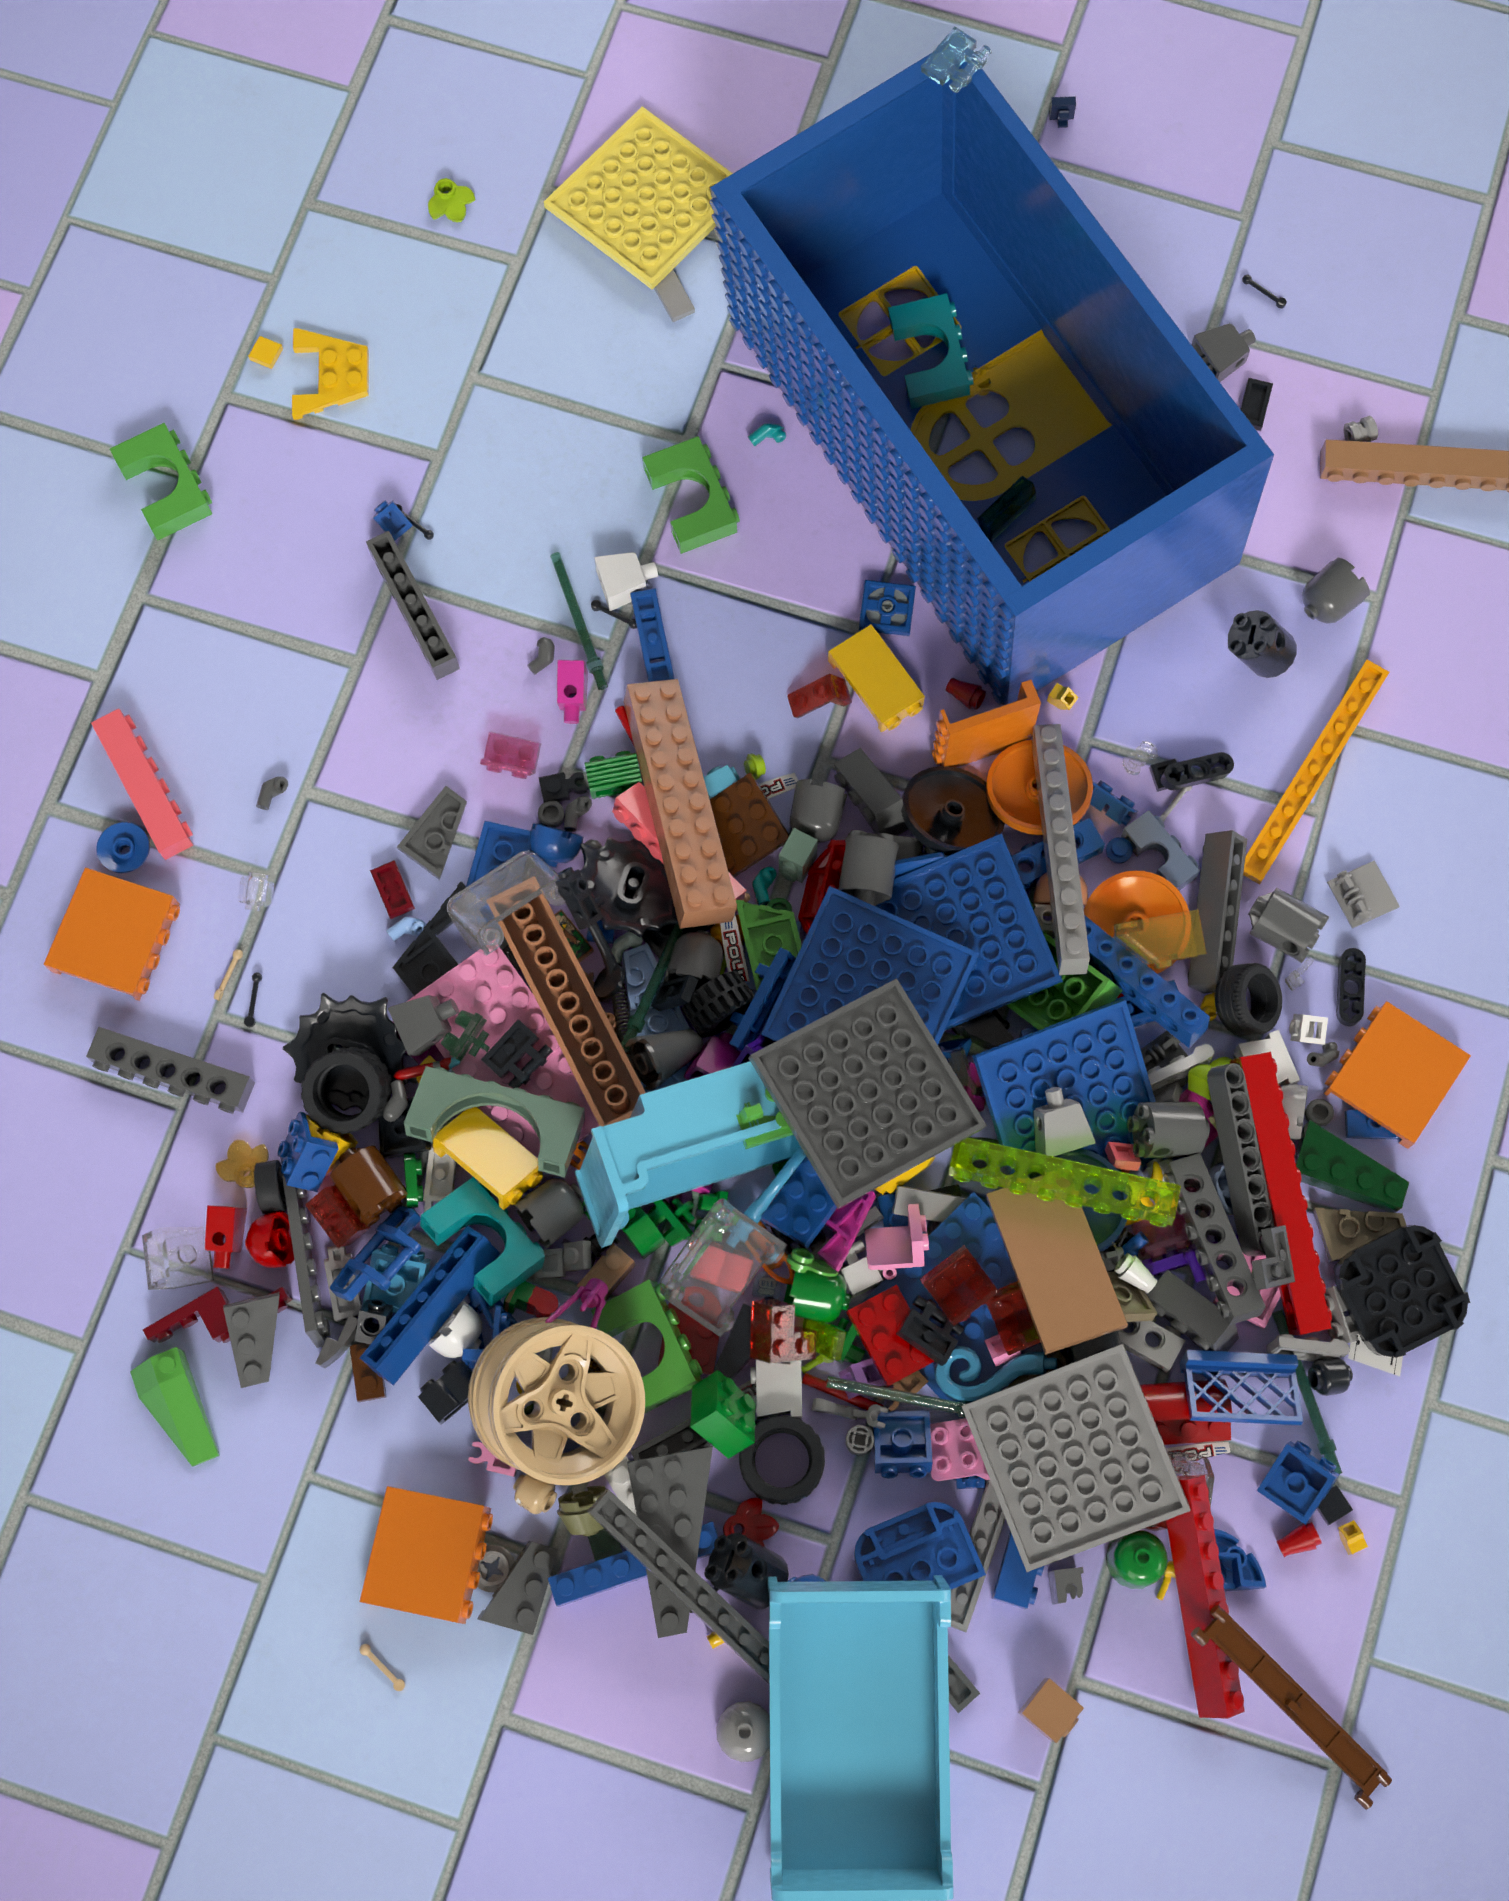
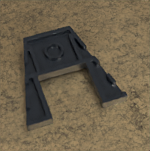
M462 881L457 885L451 896L440 906L439 911L432 920H429L425 925L424 930L417 939L410 944L392 967L414 996L458 965L437 938V935L479 904ZM507 945L502 951L516 971L521 970L509 945Z

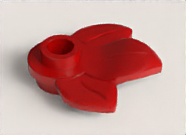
M750 1498L740 1503L736 1514L725 1521L723 1534L725 1536L734 1534V1526L739 1524L742 1527V1535L765 1547L763 1540L775 1535L779 1529V1523L773 1517L761 1514L762 1500L760 1498Z

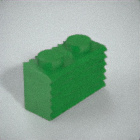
M621 751L616 753L615 757L595 756L589 760L590 762L584 763L592 799L621 794L638 782L642 784L636 753Z

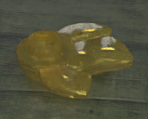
M234 1140L228 1148V1159L216 1163V1171L226 1182L235 1181L242 1188L255 1187L254 1167L256 1163L268 1161V1149L265 1144L258 1145L252 1149L245 1141Z

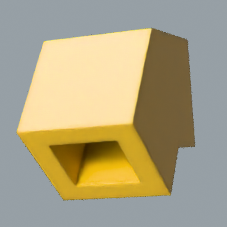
M1056 683L1048 695L1047 702L1060 710H1070L1079 697L1069 687Z
M1354 1520L1338 1527L1340 1539L1348 1555L1368 1547L1363 1532Z

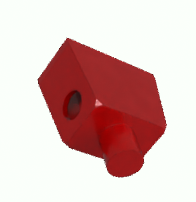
M207 1205L205 1250L214 1251V1268L230 1269L231 1252H241L247 1208ZM223 1235H225V1237H226V1242H225V1243H223V1240H222V1239H223Z

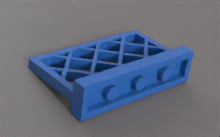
M1186 1350L1179 1362L1180 1372L1184 1373L1190 1421L1302 1425L1304 1422L1296 1376V1368L1298 1367L1297 1355ZM1192 1374H1201L1209 1383L1202 1389L1193 1381ZM1222 1375L1230 1376L1237 1384L1229 1390L1218 1379ZM1248 1377H1257L1265 1385L1257 1391L1245 1380ZM1276 1378H1288L1290 1389L1286 1393L1273 1383ZM1212 1385L1225 1395L1219 1402L1206 1393ZM1240 1386L1253 1396L1246 1404L1234 1394ZM1267 1387L1280 1397L1274 1405L1261 1395ZM1200 1397L1213 1407L1210 1412H1197L1196 1401ZM1229 1398L1241 1410L1238 1413H1229L1221 1405ZM1257 1400L1269 1411L1265 1415H1260L1249 1406ZM1285 1401L1293 1408L1294 1416H1285L1277 1407Z

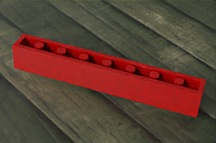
M1205 1475L1177 1476L1191 1511L1166 1520L1198 1715L1199 1718L1228 1719L1245 1712L1244 1697L1239 1680V1667L1211 1639L1206 1645L1201 1646L1191 1636L1195 1628L1199 1627L1204 1631L1212 1622L1214 1617L1210 1614V1611L1214 1606L1219 1605L1229 1614L1224 1591V1578L1221 1574L1218 1556L1219 1549L1216 1544L1213 1526L1214 1519L1211 1514L1208 1497L1209 1490L1206 1485Z

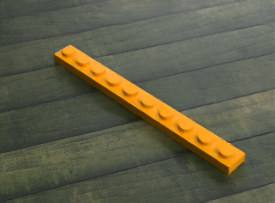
M1368 659L1365 661L1245 856L1244 876L1260 885L1390 673L1389 671Z

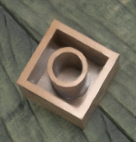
M1044 1678L1018 1713L1051 1742L1057 1743L1062 1736L1066 1737L1079 1720L1077 1717L1084 1707L1050 1678Z

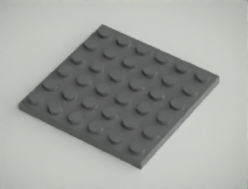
M897 979L768 1045L749 1057L750 1062L838 1209L987 1126Z

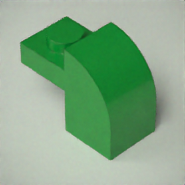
M636 1207L628 1210L629 1221L622 1230L640 1256L645 1259L665 1244V1239L642 1208Z

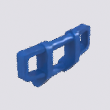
M399 1206L375 1229L376 1233L356 1257L348 1260L331 1284L330 1290L337 1297L347 1301H352L368 1281L386 1291L391 1285L390 1281L413 1254L417 1255L422 1249L417 1241L408 1236L411 1230L420 1222V1215L414 1209ZM407 1217L398 1228H395L402 1219ZM384 1240L404 1247L382 1274L368 1264H365L372 1255V1252ZM353 1275H355L356 1277H355V1279L350 1283V1285H349L346 1289H343V1288L345 1287V1285L348 1283V1281L350 1280V1278H351Z

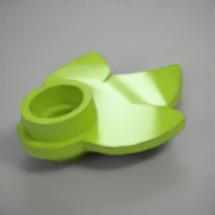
M443 178L436 183L434 196L428 202L429 214L434 220L445 215L453 222H462L466 216L465 205L476 200L474 193L466 186H457L452 180Z

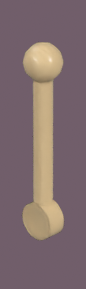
M240 949L233 951L231 964L219 989L214 994V999L218 1001L223 997V991L237 961L243 957V952Z
M368 1644L360 1646V1653L364 1656L367 1655L394 1683L393 1687L396 1691H402L405 1688L404 1680L397 1679L371 1652V1647Z

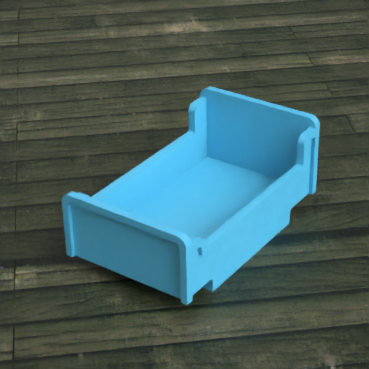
M751 1062L641 1094L629 1119L591 1129L593 1138L580 1170L575 1171V1176L601 1248L611 1245L618 1230L627 1225L629 1221L628 1210L789 1160L795 1151L801 1148L795 1136L791 1135L745 1149L743 1144L745 1139L781 1128L776 1120L759 1125L758 1119H756L757 1126L752 1127L749 1122L751 1128L744 1130L740 1128L736 1115H739L740 1111L745 1107L744 1103L750 1102L751 1106L760 1103L763 1116H776L779 1112L775 1102L769 1101L765 1097L766 1087Z
M933 1575V1581L777 1582V1577H768L770 1601L771 1899L773 1901H946L953 1899L948 1627H951V1588L942 1575Z

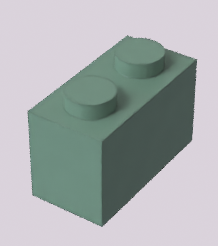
M795 828L792 830L779 854V872H781L782 877L791 882L797 880L803 883L810 867L817 858V839Z

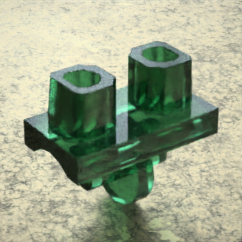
M461 1010L455 1023L464 1028V1032L460 1038L448 1032L441 1041V1044L450 1052L453 1058L460 1062L467 1052L473 1057L477 1055L480 1049L488 1052L490 1047L484 1042L489 1034L484 1030L480 1033L487 1020L478 1013L473 1015Z

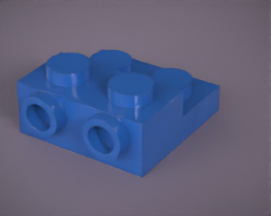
M888 1411L887 1413H879L877 1420L885 1423V1427L881 1429L873 1427L875 1474H881L883 1478L891 1479L897 1477L898 1473H909L913 1478H922L927 1473H931L933 1461L930 1411Z
M1297 1440L1296 1443L1290 1441L1285 1445L1257 1491L1306 1525L1340 1474L1335 1472V1464L1323 1457L1319 1461L1310 1454L1312 1449Z

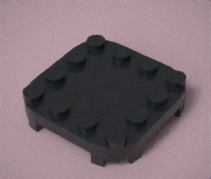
M1406 1225L1398 1227L1348 1252L1333 1268L1335 1284L1362 1341L1375 1355L1395 1358L1405 1356L1407 1352L1450 1330H1457L1464 1324L1463 1320L1467 1315L1468 1303H1471L1468 1292H1463L1439 1243L1442 1240L1436 1232H1432L1424 1226Z

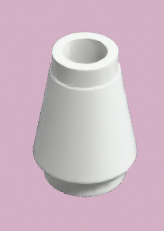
M1125 1254L1124 1258H1121L1114 1268V1271L1118 1273V1278L1146 1293H1149L1157 1283V1279L1154 1278L1136 1255Z

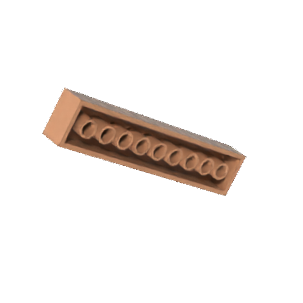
M678 679L627 684L623 702L679 927L681 929L732 922L737 903Z
M536 878L488 901L487 903L599 1126L603 1127L629 1119L639 1095L646 1092Z

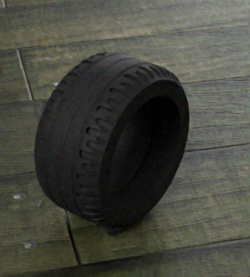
M1258 963L1233 965L1222 973L1215 989V1007L1218 1017L1225 1028L1233 1034L1246 1036L1267 1033L1276 1025L1282 1010V992L1277 978L1269 968ZM1247 987L1249 989L1251 996L1250 1012L1248 1010L1246 1002Z

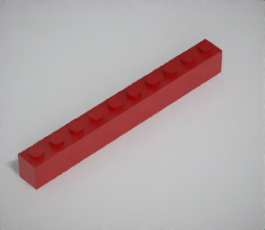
M1271 1052L1230 1060V1064L1240 1065L1245 1074L1274 1225L1286 1226L1295 1282L1280 1285L1279 1290L1289 1334L1303 1335L1332 1329V1313L1326 1304L1324 1295L1326 1286L1324 1280L1320 1277L1318 1268L1320 1259L1317 1251L1314 1250L1312 1240L1314 1232L1312 1225L1308 1222L1306 1213L1308 1208L1307 1200L1302 1195L1300 1186L1301 1173L1296 1167L1294 1159L1295 1145L1290 1140L1288 1131L1289 1118L1284 1112L1282 1104L1283 1091L1278 1085L1276 1077L1277 1063L1272 1058Z

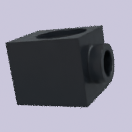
M379 1299L366 1300L359 1310L355 1341L371 1344L392 1319L394 1305L386 1304ZM370 1317L377 1319L379 1324L372 1322Z

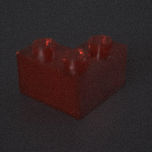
M775 1299L752 1301L750 1358L770 1364L816 1359L817 1331L794 1325V1304Z

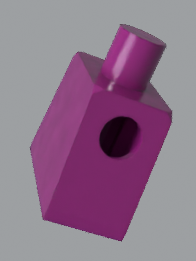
M721 1033L719 1038L712 1036L703 1044L701 1053L693 1059L684 1074V1078L691 1080L732 1067L741 1053L729 1044L733 1035Z

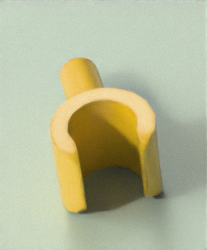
M1173 1561L1168 1562L1163 1582L1156 1598L1162 1601L1171 1582V1577L1176 1578Z

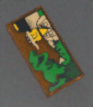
M561 909L554 915L580 963L591 955L594 949Z

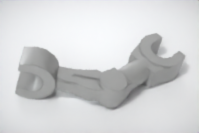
M820 1398L813 1399L811 1409L812 1411L842 1416L852 1420H857V1418L866 1419L870 1426L879 1429L885 1427V1423L877 1420L879 1413L888 1412L887 1408L877 1404L872 1405L868 1411H863L855 1407L836 1404Z

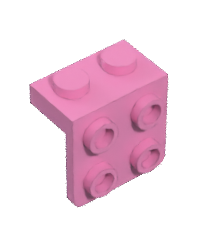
M919 1204L908 1205L909 1226L865 1230L867 1264L870 1270L924 1266V1250H929L928 1233L922 1234V1232H927L926 1216L920 1215Z
M966 1418L930 1425L933 1461L931 1477L933 1480L944 1481L970 1476H978L985 1480H990Z

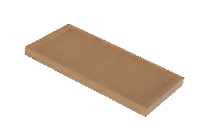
M1067 1168L986 1194L1045 1354L1127 1328V1321Z

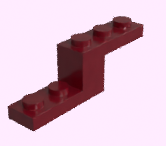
M215 1287L142 1330L148 1340L154 1343L156 1341L162 1343L170 1339L174 1335L172 1332L181 1327L185 1329L198 1322L197 1318L201 1316L212 1339L218 1343L221 1341L227 1343L230 1341L223 1305L230 1304L224 1291L219 1287ZM283 1287L270 1293L279 1292L280 1294L277 1313L285 1310L288 1307L287 1303L292 1301L289 1292Z

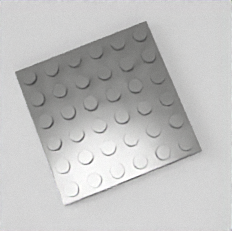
M1124 1344L962 1406L1026 1572L1191 1511Z

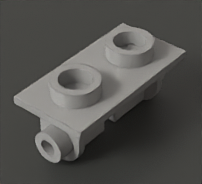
M1337 1287L1327 1288L1324 1295L1326 1304L1332 1313V1329H1328L1331 1340L1335 1338L1345 1340L1348 1343L1358 1341L1357 1335L1359 1332L1351 1317L1344 1316L1343 1312L1347 1311Z

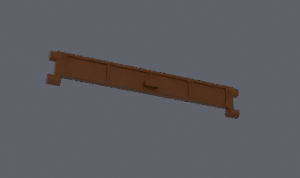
M1219 1605L1214 1606L1210 1611V1614L1214 1617L1212 1622L1204 1631L1199 1627L1195 1628L1191 1636L1201 1646L1206 1645L1211 1639L1361 1789L1356 1793L1354 1799L1365 1810L1369 1809L1373 1805V1800L1369 1796L1379 1784L1383 1787L1389 1786L1392 1778Z

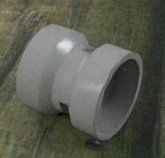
M1371 416L1361 418L1360 422L1357 423L1352 421L1344 424L1343 431L1346 441L1371 442L1378 438V428Z
M863 1425L852 1427L845 1439L847 1450L856 1456L868 1454L874 1444L872 1431Z

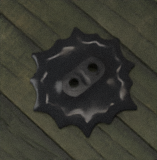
M610 837L607 838L605 845L601 848L591 847L584 843L581 844L584 866L580 872L587 880L588 888L593 898L601 896L604 899V904L599 910L603 916L600 920L605 930H626L638 937H642L646 930L659 931L665 925H679L664 864L659 859H655L641 841L633 838L630 841L620 842Z
M322 993L319 1009L313 1014L299 1016V1030L296 1037L283 1046V1050L293 1058L296 1066L294 1081L302 1084L305 1072L311 1067L312 1063L323 1055L335 1051L337 1045H341L343 1048L358 1047L377 1055L388 1068L387 1071L392 1079L391 1083L398 1080L394 1077V1074L404 1069L403 1056L406 1049L402 1040L397 1036L395 1024L388 1018L386 1012L387 997L373 1002H364L350 995L346 1000L338 1002L327 994ZM346 1064L338 1065L329 1071L325 1081V1092L330 1104L338 1106L343 1111L353 1106L359 1107L363 1111L369 1101V1086L363 1074L358 1069ZM408 1079L402 1080L404 1084L408 1083Z

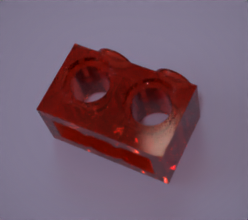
M335 1185L325 1187L305 1204L337 1248L351 1245L371 1228L366 1227L364 1223L360 1222Z

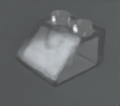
M159 1227L142 1235L148 1290L176 1289L214 1281L211 1251L205 1250L206 1227Z

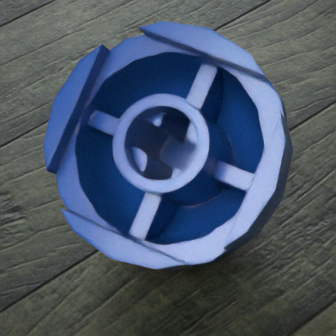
M533 823L529 843L533 853L542 858L541 864L557 868L558 863H568L575 859L581 849L580 846L583 843L584 836Z

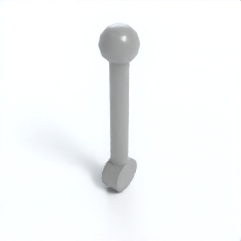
M1192 786L1181 789L1168 808L1159 817L1163 822L1183 795L1192 789Z

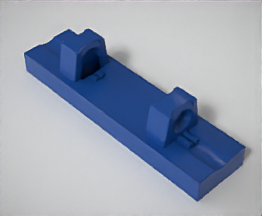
M656 588L630 593L648 682L674 679ZM663 659L661 662L651 663L652 660Z
M781 947L770 967L759 963L755 973L763 978L745 1015L734 1012L730 1018V1021L738 1026L729 1044L739 1052H742L746 1045L758 1037L796 958L789 951Z

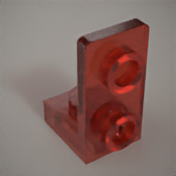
M830 673L787 696L793 717L800 718L830 702L843 707L852 703L845 679Z

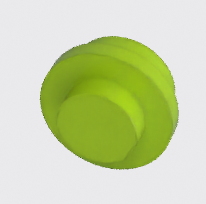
M751 753L747 755L744 761L746 774L752 773L756 779H759L766 772L765 762L760 754L755 755Z

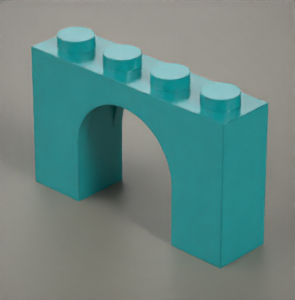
M947 293L888 307L889 320L895 341L919 335H932L941 339L948 348L946 358L935 368L904 375L911 409L970 395V385L974 384L971 369L966 370L964 363L968 362L965 347H960L959 340L962 339L960 325H955L953 317H957L954 302L949 303Z
M472 1177L421 1214L420 1227L437 1246L460 1229L469 1225L490 1227L501 1236L505 1246L503 1253L475 1275L473 1285L489 1305L493 1306L543 1268L545 1253L537 1242H532L527 1237L524 1227L519 1222H514L508 1216V1210H503L499 1207V1202L497 1203L491 1197L490 1190Z

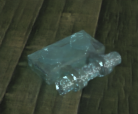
M954 27L921 65V72L942 86L949 79L953 80L950 84V89L958 93L962 87H967L972 81V75L978 69H982L985 66L987 58L992 51L986 45H983L979 51H973L976 48L977 41L957 27ZM964 61L968 63L964 69H958Z

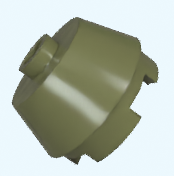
M605 1486L587 1487L588 1491H582L574 1495L573 1491H570L558 1498L559 1509L557 1514L570 1534L591 1536L604 1529L587 1511L606 1490Z

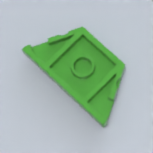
M736 900L757 991L763 978L755 973L759 963L770 967L780 947L789 951L796 958L802 945L794 912L772 909L769 906L761 904L759 906L746 903L743 900Z

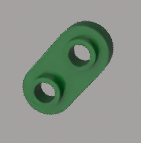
M415 1153L404 1154L407 1208H418V1202H423V1186H417V1175H422L421 1158L416 1159Z

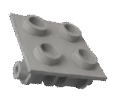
M1375 860L1348 873L1346 870L1337 874V878L1327 882L1352 929L1400 907Z

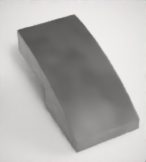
M349 1315L338 1341L329 1337L326 1338L316 1360L317 1365L327 1368L345 1353L355 1340L357 1318Z

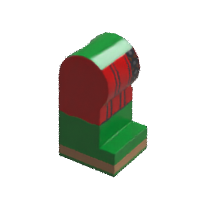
M524 1281L506 1295L503 1308L510 1314H514L517 1308L534 1315L535 1318L550 1317L558 1309L559 1303L553 1293Z

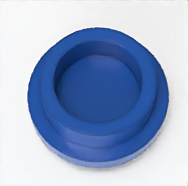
M1122 837L1111 839L1106 846V855L1114 863L1121 864L1127 862L1133 853L1131 843Z

